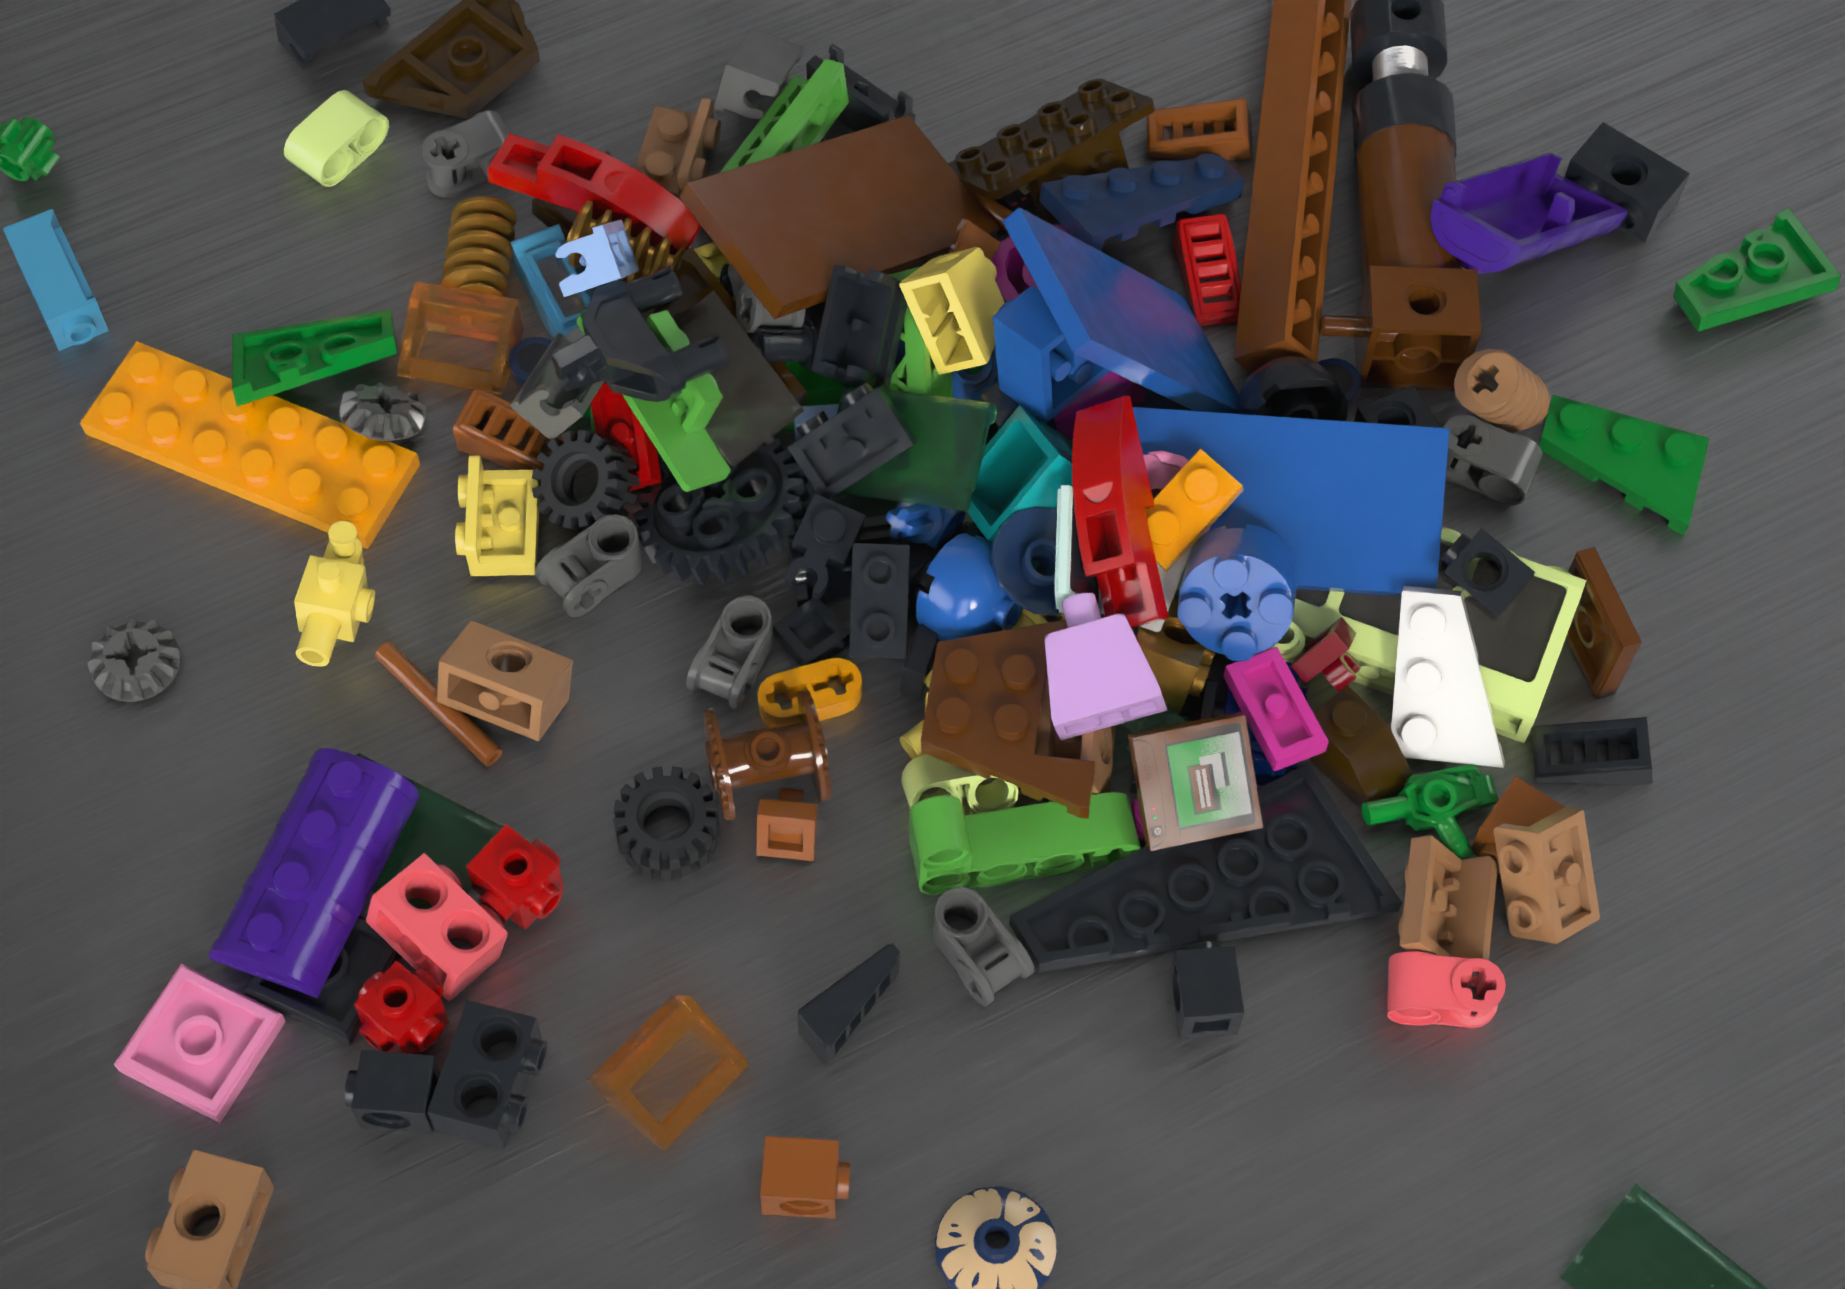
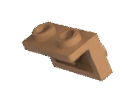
M1432 835L1412 838L1409 862L1404 872L1406 891L1403 915L1399 920L1398 926L1400 946L1407 951L1426 952L1436 956L1489 960L1498 868L1497 861L1490 856L1461 860Z

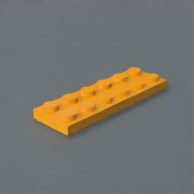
M138 341L135 342L80 422L86 435L328 533L330 526L335 522H351L357 529V538L360 540L362 547L369 549L420 466L418 453L388 441L365 437L341 422L273 395L236 406L231 378Z

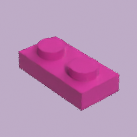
M1278 647L1256 654L1249 660L1238 661L1225 666L1223 677L1242 713L1245 714L1246 721L1274 772L1326 752L1329 741Z

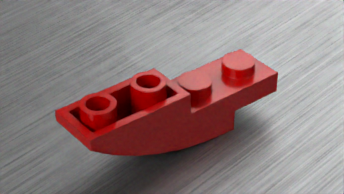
M509 133L488 166V182L577 212L581 210L588 200L592 201V219L597 220L607 209L612 211V222L621 219L623 222L626 218L632 220L631 236L634 238L645 227L651 228L650 245L653 247L665 236L670 237L669 254L673 256L682 247H684L683 253L690 249L702 227L681 200L652 179L606 153L557 134L551 146H547Z
M1123 396L1076 411L1072 448V487L1078 541L1085 577H1097L1105 617L1124 614L1130 627L1135 628L1168 619L1169 615L1145 509L1155 507L1131 398L1130 396Z

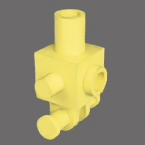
M338 521L330 526L328 530L330 541L323 557L309 556L294 600L298 630L302 632L296 656L308 665L326 666L330 661L336 640L354 642L360 622L368 623L373 612L375 590L368 589L362 544L357 538L356 527L348 521Z

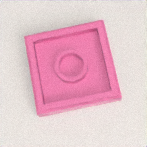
M181 963L114 1065L119 1072L221 1123L284 1026L286 1020L281 1013Z

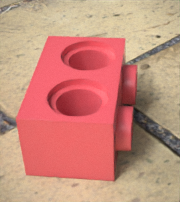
M425 853L372 895L366 923L415 970L418 968L422 969L441 986L444 991L442 996L449 1002L500 958L508 935L500 917L494 910L487 905L477 904L462 889L460 880L452 870L444 865H436ZM412 898L424 899L432 905V908L418 909L413 907L407 900ZM452 938H463L471 942L475 948L462 950L453 946L449 940Z

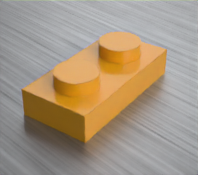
M1202 449L1188 461L1153 499L1155 507L1145 509L1156 562L1165 572L1196 543L1244 491L1243 485Z

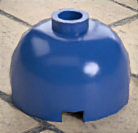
M967 533L959 534L945 544L932 560L926 572L935 577L930 586L929 594L919 590L916 601V619L919 625L923 623L938 633V639L942 641L992 633L1002 629L1009 630L1016 625L1023 610L1021 606L1015 604L998 584L992 569V543L975 534V537Z

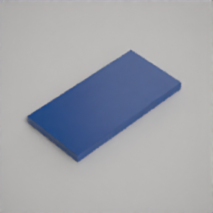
M1020 207L1002 221L1074 354L1194 411L1237 414L1239 394L1184 296Z
M1133 407L1143 455H1147L1148 452L1165 451L1190 460L1202 449L1243 485L1244 491L1210 526V530L1227 525L1226 529L1245 528V524L1261 526L1278 535L1293 553L1298 576L1297 589L1402 597L1404 586L1437 589L1450 428ZM1154 493V494H1152L1153 499H1154L1159 493Z

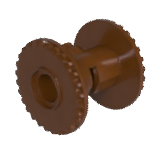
M809 690L797 691L799 722L721 737L714 708H708L703 711V725L706 738L705 748L714 791L717 793L720 809L725 820H736L732 789L810 773L819 802L831 799V782L825 739Z

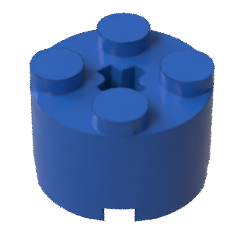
M1245 524V528L1226 529L1227 525L1217 527L1208 531L1196 541L1185 565L1178 598L1177 615L1189 634L1204 647L1239 662L1249 660L1254 654L1269 649L1285 635L1292 622L1298 584L1296 562L1289 546L1272 531L1261 526Z

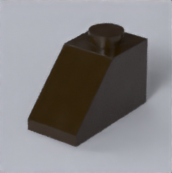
M1347 685L1314 712L1329 743L1326 752L1308 759L1361 810V806L1365 802L1397 797L1407 779L1413 774L1389 724Z

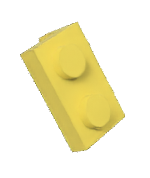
M469 455L468 475H459L458 501L460 508H466L465 522L456 523L455 543L457 555H466L471 576L535 575V569L538 565L540 511L537 505L540 504V499L533 497L532 488L539 487L541 481L532 479L533 470H484L481 456Z

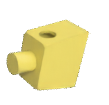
M979 247L933 258L903 279L899 284L939 375L987 364L995 347L993 316L1005 302L995 281L997 275L996 267L991 260L985 257L983 250Z

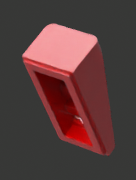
M1225 214L1179 220L1176 223L1173 245L1190 309L1200 327L1238 322L1242 285L1227 216ZM1218 257L1216 261L1196 263V260ZM1223 277L1224 279L1222 281L1200 283L1199 281ZM1224 295L1229 297L1228 301L1206 304L1203 301V298Z

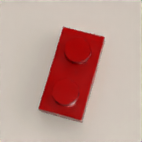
M607 383L602 384L591 402L595 434L624 445L629 450L626 456L635 459L637 468L628 472L639 476V486H630L629 491L661 483L656 447L623 395L612 392Z

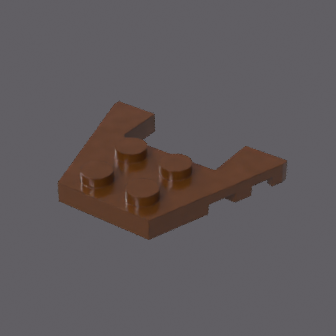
M1066 620L937 642L921 736L922 752L989 780L991 775L1021 787V794L1038 801L1045 797L1066 806L1067 813L1079 818L1089 819L1095 761L1036 755L1047 680L1045 636L1049 633L1068 628Z

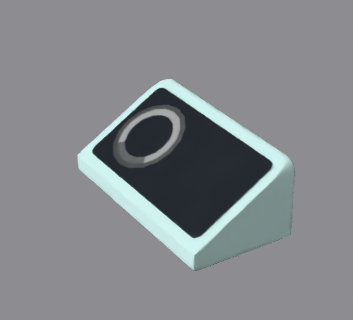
M1061 485V489H1058L1056 609H1059V613H1064L1062 602L1065 599L1081 593H1093L1096 596L1100 611L1101 595L1097 577H1085L1075 520L1073 487Z

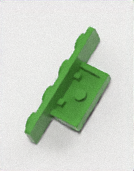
M668 310L648 316L646 323L664 348L668 347L673 352L690 344L688 337L679 329ZM586 311L581 312L576 321L584 335L582 321ZM708 373L687 382L686 389L682 390L680 395L666 401L653 402L623 395L682 490L689 492L725 480L728 477L731 469L705 430L706 425L723 398L711 374Z

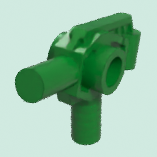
M1470 764L1412 775L1407 779L1397 797L1365 802L1361 806V813L1366 825L1405 819L1406 824L1411 825L1415 831L1434 828L1443 845L1461 860L1475 855V852L1464 836L1455 816L1466 810L1496 805L1499 798L1492 775H1484L1476 765Z

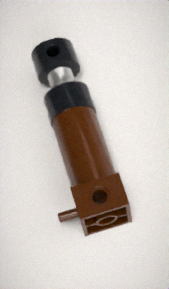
M1357 0L1350 12L1353 73L1359 81L1367 85L1358 92L1352 103L1355 165L1358 168L1364 289L1357 315H1323L1320 319V334L1322 336L1354 337L1355 366L1361 376V388L1406 389L1415 385L1417 390L1455 391L1454 381L1457 370L1466 358L1475 353L1482 330L1477 269H1463L1459 264V259L1440 246L1433 234L1430 219L1434 200L1441 197L1444 186L1447 183L1456 181L1455 158L1457 157L1453 95L1444 83L1436 80L1447 65L1444 4L1441 0Z

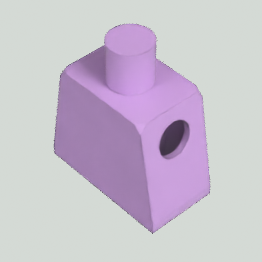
M1081 593L1065 599L1062 602V608L1068 628L1049 633L1045 636L1051 718L1060 740L1167 711L1160 686L1125 615L1115 614L1101 618L1096 596L1093 593Z

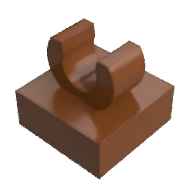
M781 787L778 800L760 798L757 812L756 856L814 861L817 840L818 804L802 803L804 790Z

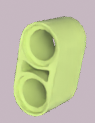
M341 90L327 99L290 133L284 146V156L289 162L323 186H335L383 143L389 129V121L386 116L351 92Z
M928 754L911 760L902 771L901 783L910 809L917 802L926 798L948 795L960 799L964 816L1013 808L1018 800L1019 792L1016 785L992 775L990 778H996L992 783L979 785L986 779ZM941 787L932 794H922L927 789Z

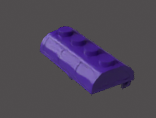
M1545 153L1447 183L1444 186L1441 197L1433 202L1430 219L1433 234L1440 246L1451 255L1457 257L1459 264L1463 268L1477 269V273L1485 274L1502 271L1513 265L1537 259L1550 252L1574 246L1587 239L1608 234L1619 227L1628 210L1556 173L1562 158L1554 153Z
M332 748L316 750L286 810L280 816L276 828L252 874L246 880L243 891L218 938L212 944L208 952L209 958L215 962L318 998L420 797V793L415 786L402 775L376 762Z

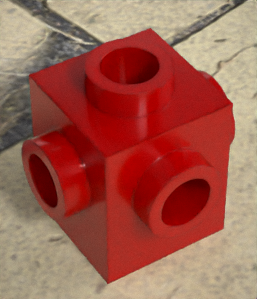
M507 824L466 865L472 888L481 895L479 902L494 910L502 923H505L510 918L524 930L537 917L544 919L550 915L559 904L563 895L564 885L559 868L561 861L556 853L538 839L530 843Z
M396 961L385 973L378 972L374 974L361 988L358 1000L354 1004L363 1024L358 1031L377 1051L420 1054L429 1049L439 1039L444 1028L450 1023L441 1000L444 991L422 969L418 968L412 974Z

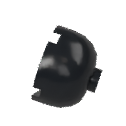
M1284 356L1272 359L1258 367L1245 380L1239 392L1237 402V414L1346 421L1348 412V400L1333 375L1313 360L1297 356Z

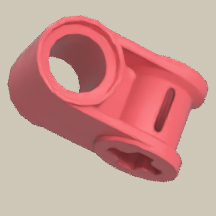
M1419 951L1396 953L1388 960L1387 1016L1393 1022L1411 1026L1434 1024L1467 1028L1482 1027L1495 1016L1498 1003L1504 996L1506 988L1504 975L1494 963L1481 958L1436 956ZM1474 972H1479L1477 976H1473ZM1466 987L1477 988V995L1483 998V1000L1473 999L1472 991Z

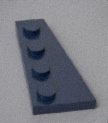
M1202 154L1193 159L1175 162L1158 161L1150 166L1131 169L1114 168L1106 173L1087 176L1070 175L1062 180L1044 182L1041 185L1039 201L1071 236L1097 250L1103 249L1104 240L1114 236L1122 242L1136 237L1139 227L1152 222L1158 227H1163L1175 222L1176 213L1183 210L1192 214H1198L1241 198L1245 179L1219 154Z

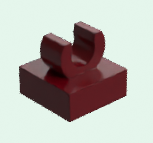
M1343 617L1339 618L1304 647V650L1295 658L1291 667L1305 683L1322 671L1330 684L1337 691H1341L1357 678L1355 673L1361 669L1357 661L1347 652L1357 633Z

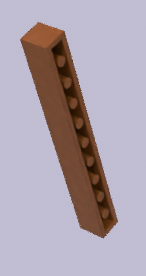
M1273 0L1236 341L1234 344V360L1251 373L1268 361L1284 356L1304 357L1317 363L1351 0Z

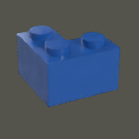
M1033 285L1015 299L1005 302L993 316L999 389L1045 423L1050 421L1110 372V370L1072 352L1041 292Z

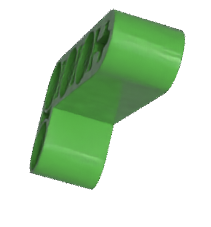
M1120 792L1092 795L1089 819L1079 818L1067 813L1066 806L1054 801L964 816L960 799L948 795L934 796L921 800L913 805L909 811V841L920 891L928 895H942L950 889L959 887L973 890L1104 868L1141 849L1128 796Z

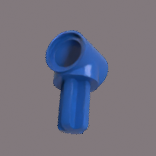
M918 483L913 484L904 493L896 508L887 513L885 520L891 524L889 534L893 538H906L914 543H926L937 551L959 524H963L966 511L932 488Z

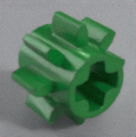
M24 117L20 122L15 118H11L8 124L3 122L0 126V170L18 181H27L30 176L35 180H38L41 175L47 176L60 159L59 155L51 151L56 142L53 132L42 122L31 117Z

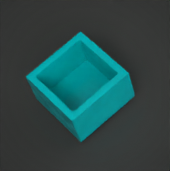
M1019 405L952 486L951 490L985 538L993 543L999 527L1016 512L1033 507L1057 510L1058 489H1061V485H1070L1072 487L1073 445L1063 434ZM1031 561L1035 570L1041 564L1038 561Z

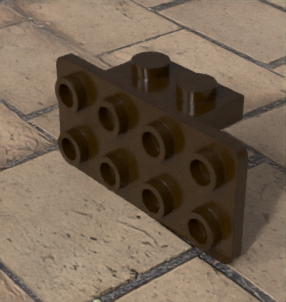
M1105 79L1089 80L1078 87V92L1061 101H1054L1043 105L1038 109L1036 115L1024 122L1003 127L997 132V137L988 142L960 151L955 156V160L948 164L969 191L988 200L1001 199L1028 183L1038 217L1051 223L1056 218L1039 201L1042 183L1062 180L1070 175L1087 176L1106 173L1114 168L1129 169L1119 132L1152 114L1155 111L1154 102L1148 96L1111 83Z

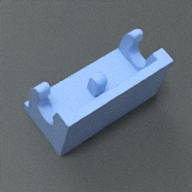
M622 219L592 228L594 234L565 243L555 253L557 258L568 257L571 253H580L582 256L579 262L582 266H586L581 274H572L559 282L564 297L639 271Z

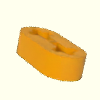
M831 658L773 674L760 684L757 693L759 715L763 722L770 727L799 722L797 691L803 689L810 691L819 721L844 715L853 711L860 703L862 697L861 672L849 660ZM838 678L841 685H846V693L836 695L833 688H828V681ZM785 693L786 698L792 700V708L782 710L781 706L775 703V695Z

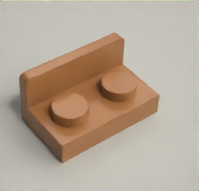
M702 97L697 113L655 106L635 169L661 185L679 200H681L679 197L687 183L708 176L709 162L706 159L708 149L716 150L721 132V120L714 119L713 99Z
M1564 807L1528 827L1502 824L1494 828L1509 931L1512 936L1558 944L1600 919L1583 809Z

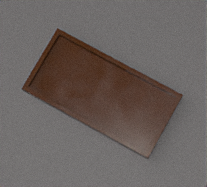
M909 115L689 182L679 197L774 320L825 302L834 265L848 266L864 274H867L868 269H873L890 275L921 267L933 258L948 254L957 227L962 219H968L993 238L1000 230V227L975 196L965 187L958 175Z

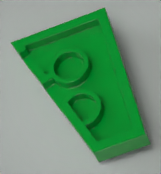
M1788 207L1776 215L1773 224L1762 231L1756 228L1743 237L1740 246L1728 254H1717L1677 281L1673 298L1699 332L1835 291L1838 288L1841 274Z
M391 309L232 334V390L236 406L397 354L395 325Z
M1553 395L1538 443L1542 452L1592 482L1601 479L1626 494L1624 501L1639 510L1646 506L1669 520L1667 527L1682 536L1685 535L1690 524L1710 438Z

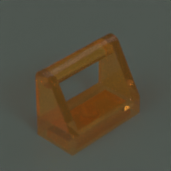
M416 281L409 300L398 363V375L503 394L511 372L509 355L513 347L521 341L524 331L519 300ZM427 330L497 343L493 371L418 358Z
M672 995L587 1080L633 1125L661 1150L665 1151L749 1066V1062L691 996ZM689 1030L720 1057L721 1060L658 1123L629 1089Z

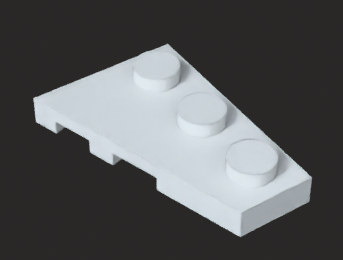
M1404 586L1401 599L1391 731L1404 757L1504 768L1505 759L1501 744L1498 741L1492 717L1493 712L1488 693L1485 690L1478 662V653L1462 591Z

